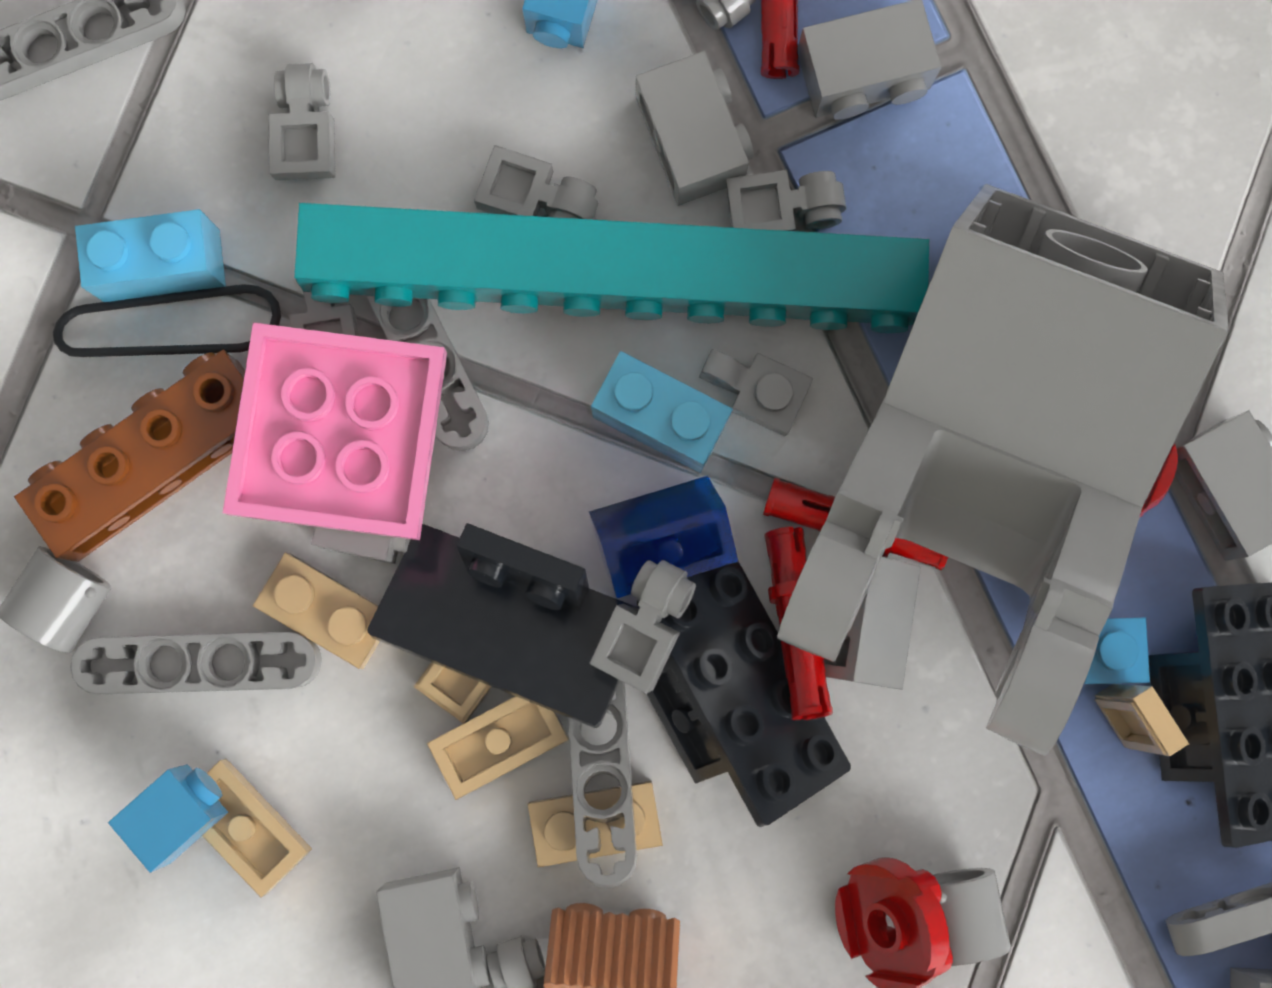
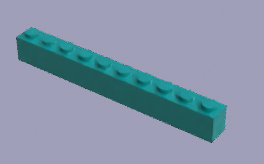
M299 203L294 278L303 292H311V299L324 303L349 302V295L375 296V303L392 307L411 306L413 298L437 299L439 307L451 310H471L475 308V302L501 303L500 309L503 311L521 314L535 313L538 311V305L563 306L564 314L577 317L600 315V308L625 310L626 317L636 320H657L662 318L663 312L687 313L688 321L705 324L723 322L724 315L749 316V324L762 327L782 326L786 324V319L810 320V327L820 330H840L847 328V322L871 323V330L874 332L902 333L908 331V325H914L929 286L930 239Z

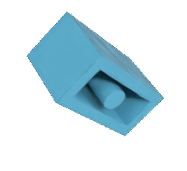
M200 209L75 226L81 287L103 302L226 286L220 229Z
M622 351L619 352L591 405L593 418L699 473L702 472L733 410V408Z

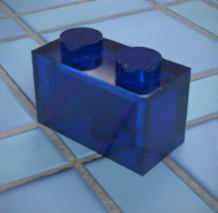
M708 475L589 511L602 561L617 599L631 595L634 581L648 560L656 564L665 560L688 573L687 577L739 561L726 506Z

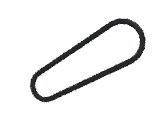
M241 284L76 306L63 313L57 320L53 330L55 345L61 352L73 357L206 354L209 352L219 353L222 350L227 353H241L249 350L250 341L237 344L73 348L65 343L62 333L66 324L81 314L242 293L256 294L268 302L272 312L269 325L279 326L281 311L279 302L270 291L257 285Z

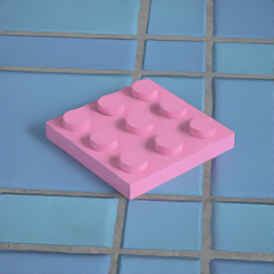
M253 322L223 513L229 516L420 540L447 357L446 349L438 346Z

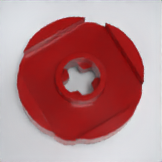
M889 857L876 858L853 867L847 873L851 875L849 882L838 889L835 899L837 928L843 946L850 958L853 959L861 956L865 964L873 971L865 975L873 985L878 988H920L929 984L934 978L951 968L953 955L949 946L947 921L940 904L942 892L934 875L924 869L915 871L908 864ZM886 915L891 918L895 928L887 925Z

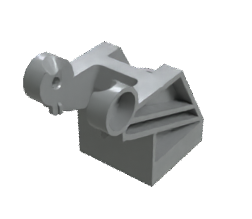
M985 184L951 229L884 400L836 494L827 520L807 558L783 616L777 639L835 662L847 632L850 631L882 555L885 549L892 547L895 538L914 542L1014 584L1029 595L1030 601L1023 629L994 694L998 700L986 729L1041 755H1047L1063 731L1088 675L1099 635L1113 609V603L1122 579L1142 507L1229 331L1224 272Z

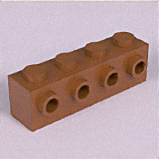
M224 350L216 355L213 352H209L197 357L184 368L182 373L185 377L165 391L163 388H158L146 393L132 405L131 410L133 413L114 427L111 424H107L93 430L81 440L79 444L82 448L64 462L58 460L42 466L28 478L30 486L15 495L14 498L56 558L79 562L232 454L245 369L238 360Z

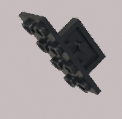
M466 523L460 538L422 524L420 540L411 539L407 552L404 553L367 631L373 639L590 727L598 728L602 724L620 680L589 663L616 605L625 604L639 611V608L590 589L585 568L469 523Z
M728 551L688 572L687 579L696 583V588L688 607L680 618L670 614L662 618L660 623L680 632L654 690L647 693V696L694 783L696 784L728 772L755 824L758 827L770 825L849 772L851 764L825 717L811 720L792 719L788 679L786 678L781 640L777 639L778 632L733 552Z
M1272 582L1194 588L1192 598L1199 652L1148 655L1151 686H1153L1189 745L1171 756L1159 754L1162 781L1214 782L1220 837L1224 847L1239 848L1272 841Z

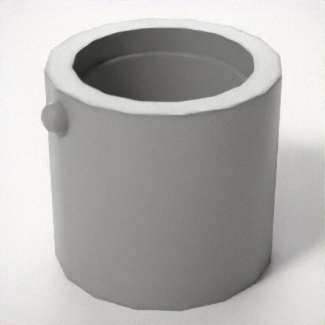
M38 546L1 604L0 619L18 632L42 645L60 652L71 653L111 590V585L83 565L75 561L58 559L50 549Z
M969 868L933 874L942 892L940 904L948 926L949 946L953 955L952 966L989 961L1009 953L1011 945L995 870L991 868Z

